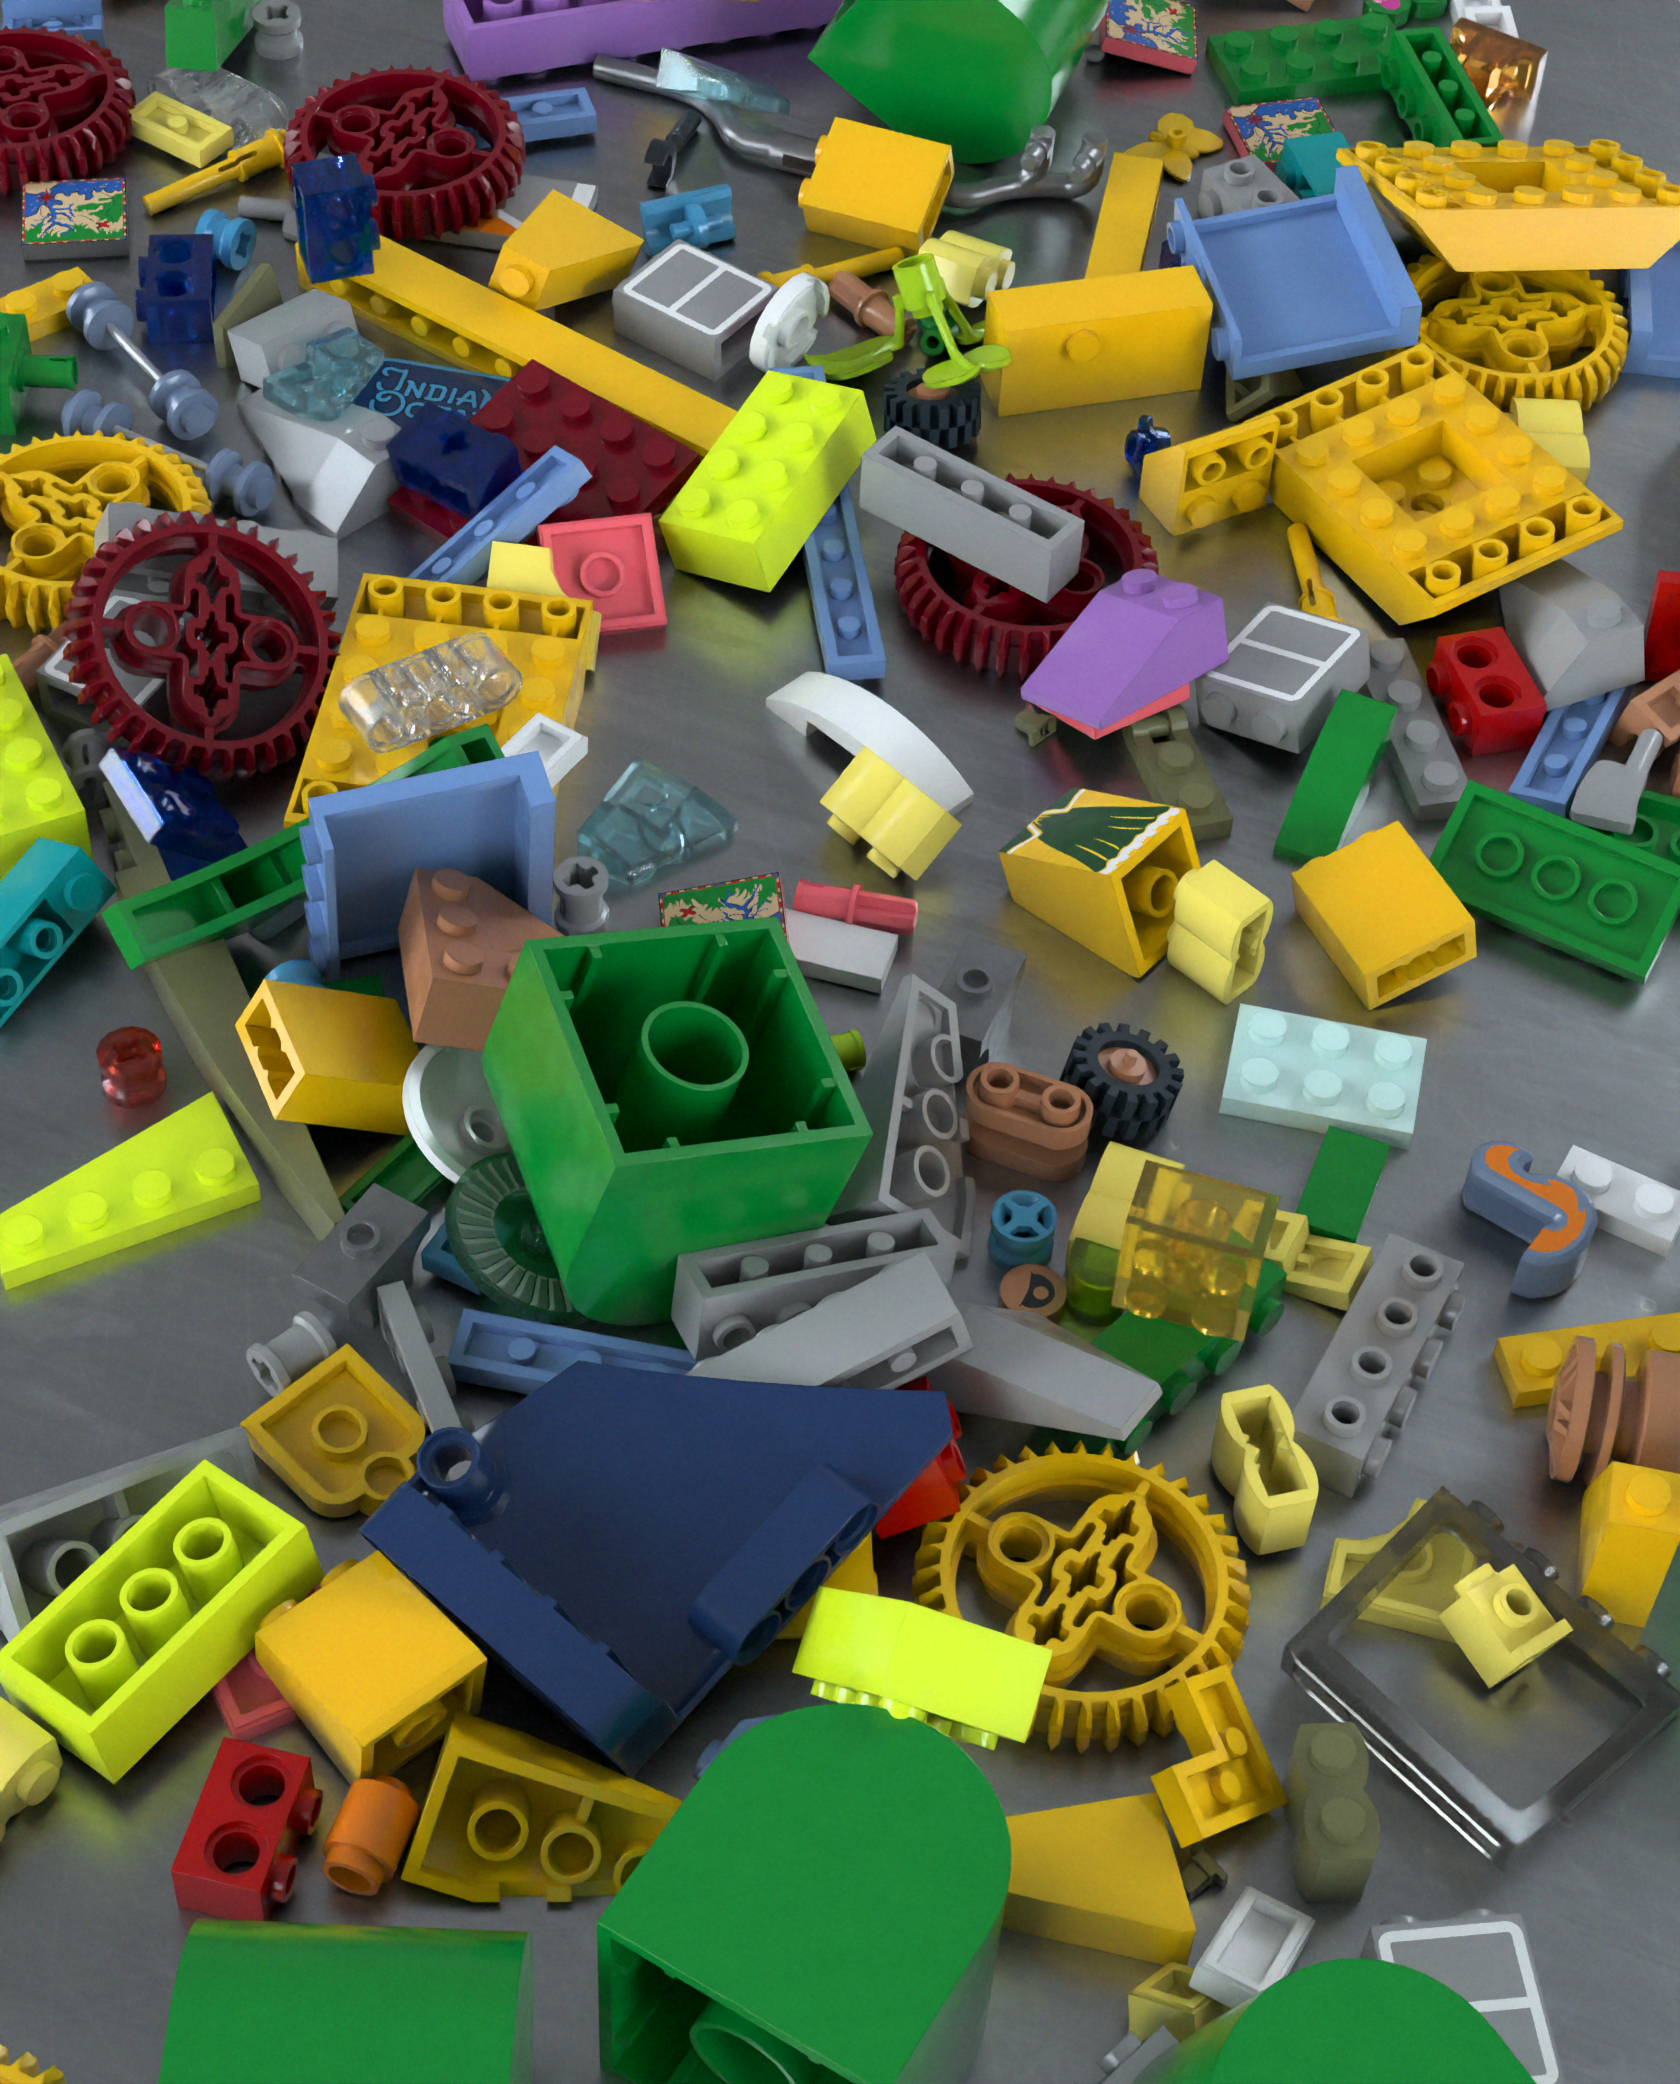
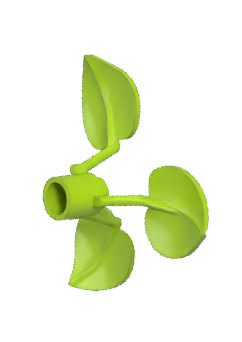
M932 253L908 257L892 267L900 294L892 296L895 307L893 336L875 337L824 355H808L804 353L808 366L823 365L826 379L845 380L866 374L892 361L894 358L892 352L903 347L905 310L912 311L913 318L915 319L934 317L951 358L932 366L924 372L922 379L926 387L939 389L959 385L976 378L980 373H990L1001 369L1012 361L1009 349L1002 345H983L965 354L958 350L942 312L944 309L943 303L961 329L958 336H956L958 344L968 345L983 341L985 319L970 326L948 292L943 277H940Z

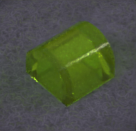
M1076 1237L1070 1250L1065 1281L1067 1290L1065 1308L1068 1313L1077 1321L1089 1326L1104 1327L1113 1324L1129 1309L1134 1295L1140 1257Z

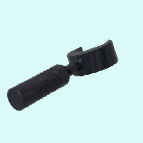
M686 110L665 140L656 138L651 140L644 159V163L652 164V171L646 184L663 188L669 185L675 170L677 152L684 148L701 124V116L696 110Z

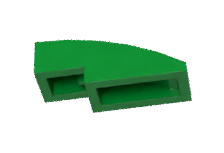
M1345 689L1341 690L1294 793L1276 839L1274 853L1307 863L1316 857H1325L1342 848L1368 796L1372 776L1391 740L1398 707Z

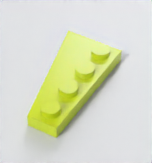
M213 1091L0 1214V1278L5 1289H11L260 1201L259 1182Z

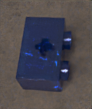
M427 401L386 445L398 483L469 521L523 474L518 458V450L506 436L500 433L491 434L472 424L462 413L455 410L447 411L430 401Z

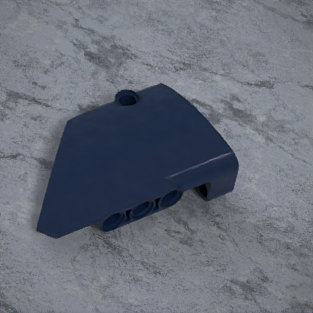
M578 1360L519 1403L470 1433L460 1427H445L436 1430L425 1438L417 1454L416 1463L418 1471L407 1482L403 1481L364 1522L358 1531L414 1586L620 1773L633 1779L734 1664L739 1666L749 1664L770 1645L817 1592L818 1587L827 1581L954 1438L945 1391L864 1389L739 1381L648 1371ZM463 1461H471L469 1469L463 1476L452 1481H445L446 1475L453 1466Z

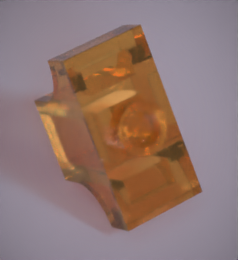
M1461 17L1453 25L1450 46L1486 108L1493 110L1505 99L1524 98L1532 100L1540 91L1549 50Z

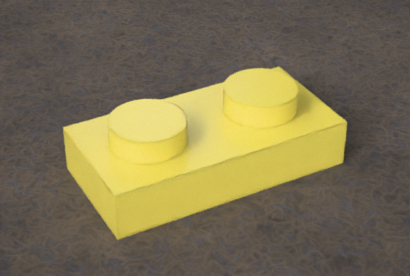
M157 91L136 104L134 109H129V112L132 114V136L201 169L234 145L233 127Z

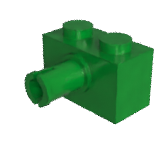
M0 312V435L16 436L28 388H58L75 391L77 389L76 384H78V360L76 355L32 354L26 314Z

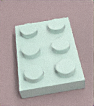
M1240 1003L1219 1113L1326 1134L1330 1125L1390 1144L1391 1147L1409 1150L1414 1131L1427 1039Z

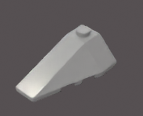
M294 385L278 394H273L261 388L237 402V411L260 449L267 451L274 463V471L281 483L285 482L292 492L293 503L299 513L328 536L337 538V541L390 511L387 500L420 469L419 441L382 413L299 385Z
M1561 558L1498 587L1506 634L1547 704L1545 713L1555 708L1568 706L1645 680L1644 625L1618 593Z
M913 973L904 976L901 980L856 1094L873 1132V1136L825 1223L829 1226L929 1208L956 1248L955 1260H961L969 1257L976 1192L974 1178L964 1176L960 1143L970 1140L968 1119L958 1118L954 1083L959 1082L963 1078L956 1003Z
M955 1301L954 1303L961 1313L974 1348L915 1378L927 1376L933 1391H945L946 1397L950 1399L955 1411L1123 1441H1125L1163 1394L1158 1382L1038 1313Z
M238 1426L0 1506V1630L6 1639L10 1642L204 1459L260 1496L265 1494L245 1427Z

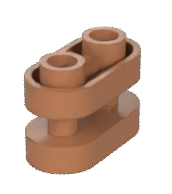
M1003 1062L986 1063L970 1073L965 1091L964 1104L966 1109L963 1113V1118L968 1119L970 1140L963 1142V1145L972 1155L1049 1182L1067 1181L1082 1171L1086 1161L1087 1137L1090 1132L1093 1115L1092 1102L1083 1090L1074 1085Z

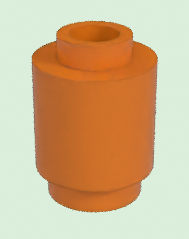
M384 1774L373 1775L371 1779H358L351 1784L322 1846L325 1860L321 1870L330 1882L348 1892L371 1896L378 1892L381 1883L389 1882L393 1878L421 1815L420 1806L412 1798L413 1792L408 1785L397 1778Z

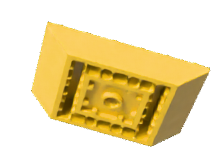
M1549 139L1544 141V146L1529 147L1528 144L1517 140H1500L1497 147H1482L1479 143L1467 140L1452 141L1450 147H1435L1428 142L1413 140L1404 142L1403 148H1387V145L1380 142L1360 141L1357 142L1356 148H1337L1336 159L1342 167L1357 165L1377 209L1456 272L1643 269L1651 267L1680 240V185L1673 184L1665 179L1666 174L1664 172L1650 169L1644 165L1641 157L1627 154L1621 150V144L1613 140L1593 139L1590 141V146H1575L1569 141Z
M1425 343L1244 421L1248 422L1272 414L1279 418L1280 425L1268 488L1272 502L1293 523L1305 524L1308 528L1310 539L1399 626L1444 613L1623 529L1624 520ZM1428 502L1440 511L1433 514L1423 510L1415 511L1417 503Z
M363 573L338 653L341 655L336 657L284 817V829L309 817L308 798L365 787L428 749L429 743L435 738L449 736L487 723L501 749L538 712L574 730L584 691L593 600ZM561 780L552 788L555 800Z

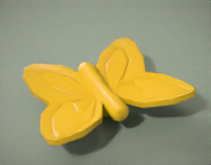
M1171 112L1158 120L1157 132H1150L1149 142L1140 143L1125 150L1123 153L1165 159L1164 169L1178 181L1186 182L1190 178L1193 167L1190 159H1197L1199 153L1219 151L1223 147L1224 142L1210 131L1195 128L1193 121L1184 114Z

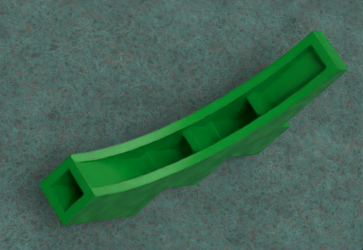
M486 723L446 736L413 759L367 786L505 758ZM309 817L238 853L157 888L116 902L103 911L101 915L130 970H135L223 938L226 941L248 933L293 902L307 898L302 875V865L307 863L301 845L299 827L309 825Z

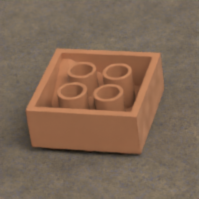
M415 867L397 928L413 1041L483 1052L487 1037L525 941L529 939L561 937L564 935L478 877L467 876L458 870L449 868L436 871Z

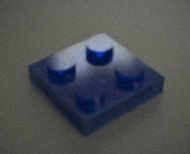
M113 746L98 764L147 843L212 864L248 848L238 832L240 830L239 823L219 804L213 794L215 788L208 778L200 776L197 770L186 767L179 775L173 771L171 766L164 764L149 753L140 752L136 755Z

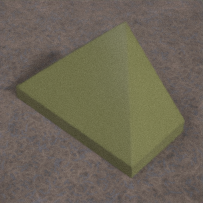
M261 262L213 322L218 367L225 369L237 367L227 330L283 304L270 264Z
M1226 367V417L1234 423L1299 398L1301 390L1305 389L1295 369L1232 381Z

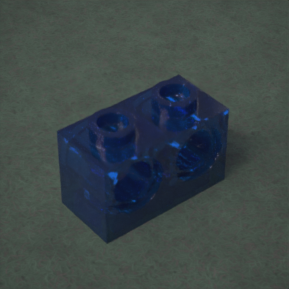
M355 153L291 164L299 253L311 284L374 273L373 251L380 250V236L375 219L370 218V207L377 206V192L372 174H363Z
M149 235L148 256H139L138 259L141 289H136L135 294L137 321L147 322L149 343H214L213 322L216 320L218 287L214 235Z

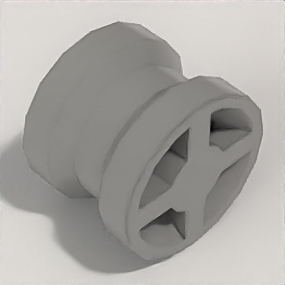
M265 0L253 8L252 21L254 27L258 30L255 34L254 42L258 54L270 60H286L299 55L303 51L304 39L301 31L298 30V27L301 25L302 15L297 4L289 0Z

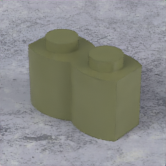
M1353 1722L1301 1723L1296 1732L1284 1775L1282 1788L1289 1803L1283 1805L1291 1826L1296 1831L1291 1853L1292 1873L1297 1888L1307 1903L1360 1901L1379 1847L1380 1824L1378 1815L1371 1799L1364 1791L1369 1775L1368 1749L1362 1734Z

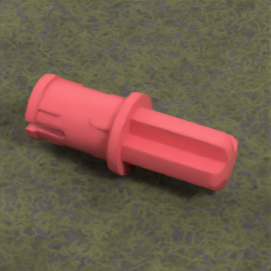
M800 879L794 897L793 910L879 931L910 935L913 933L918 919V905L914 899L863 891L862 884L855 883L851 889Z

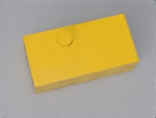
M1193 265L988 291L983 345L997 344L1008 348L1012 361L1007 366L996 371L980 373V378L997 417L1200 390L1213 303Z

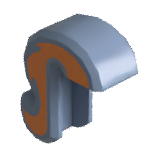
M1490 1141L1478 1146L1472 1154L1468 1174L1462 1189L1465 1207L1530 1243L1519 1261L1510 1292L1530 1299L1553 1296L1567 1289L1579 1276L1598 1225L1593 1200L1577 1184L1558 1175L1529 1173L1533 1161V1155L1529 1150L1507 1141Z

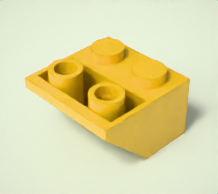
M1272 414L1144 455L1139 490L1140 500L1172 537L1265 506L1280 425L1279 418Z

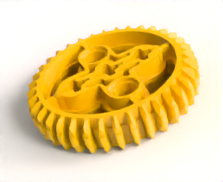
M1421 255L1418 263H1409L1406 271L1421 300L1422 309L1441 299L1458 295V299L1445 300L1437 304L1434 310L1428 314V317H1421L1418 345L1425 343L1501 412L1509 413L1512 397L1577 400L1581 411H1589L1592 403L1602 402L1604 394L1611 391L1614 383L1617 382L1619 372L1623 370L1629 346L1627 341L1629 335L1627 329L1628 320L1622 316L1623 306L1615 303V293L1604 291L1603 281L1590 280L1589 270L1456 272L1436 255ZM1417 345L1385 351V358L1388 359ZM1592 346L1593 352L1583 360L1571 366L1551 371V365L1567 362L1579 350V347Z
M77 429L73 436L60 437L55 432L52 439L43 441L33 436L31 444L24 447L12 443L9 454L0 453V515L2 514L5 525L12 529L13 534L10 543L11 551L6 562L7 565L5 567L0 565V621L4 619L10 620L14 629L29 624L35 634L40 633L45 628L53 630L68 619L64 615V608L68 600L73 598L71 595L73 583L77 577L82 576L81 569L86 561L94 557V531L108 502H136L150 508L151 497L167 506L172 512L178 513L189 509L201 515L208 514L212 511V503L208 500V495L205 487L202 486L201 478L193 474L191 465L180 462L177 453L165 454L162 444L148 447L143 437L127 441L123 432H119L113 437H106L101 429L94 435H82Z
M1052 1440L1045 1449L1044 1456L1038 1457L1025 1445L1018 1455L1017 1464L1000 1454L993 1463L992 1473L977 1466L974 1473L970 1476L969 1485L958 1482L961 1511L929 1522L922 1533L920 1549L915 1555L914 1571L917 1573L912 1578L911 1595L914 1596L915 1604L964 1620L960 1614L956 1598V1575L962 1555L965 1554L976 1560L977 1572L983 1581V1586L988 1595L999 1604L1015 1612L1009 1620L1004 1634L1053 1650L1027 1739H1029L1033 1735L1034 1730L1047 1734L1046 1740L1051 1751L1059 1745L1061 1737L1075 1738V1745L1080 1754L1088 1749L1090 1739L1099 1738L1111 1754L1118 1747L1120 1735H1126L1139 1748L1146 1741L1149 1728L1165 1739L1167 1734L1172 1731L1175 1720L1174 1713L1163 1689L1186 1678L1226 1664L1232 1674L1235 1662L1241 1657L1244 1646L1242 1637L1246 1636L1250 1622L1248 1608L1251 1592L1249 1591L1250 1586L1245 1584L1248 1574L1245 1566L1246 1561L1237 1558L1239 1552L1237 1537L1225 1535L1226 1524L1224 1522V1514L1208 1515L1210 1505L1207 1500V1494L1187 1497L1189 1486L1186 1476L1168 1482L1165 1480L1166 1471L1162 1462L1147 1470L1139 1466L1140 1459L1137 1451H1134L1126 1461L1113 1458L1114 1454L1109 1443L1102 1449L1100 1455L1087 1454V1450L1081 1440L1073 1448L1072 1453H1061ZM1045 1502H1093L1085 1514L1078 1519L1070 1532L1037 1515L1028 1512H1013L1027 1506ZM1155 1528L1166 1535L1182 1551L1200 1579L1206 1601L1205 1619L1201 1633L1187 1626L1181 1601L1175 1591L1163 1582L1146 1574L1152 1566L1158 1550L1157 1531ZM1020 1557L1029 1562H1015L1008 1558ZM1122 1580L1121 1589L1117 1592L1110 1615L1116 1582ZM1049 1585L1047 1601L1043 1606L1039 1607L1040 1599L1045 1595ZM1145 1624L1152 1627L1155 1630L1144 1631L1136 1628L1133 1625ZM1092 1655L1099 1657L1124 1672L1136 1676L1155 1674L1162 1671L1167 1665L1173 1667L1170 1671L1151 1681L1122 1690L1107 1692L1065 1690L1084 1669Z

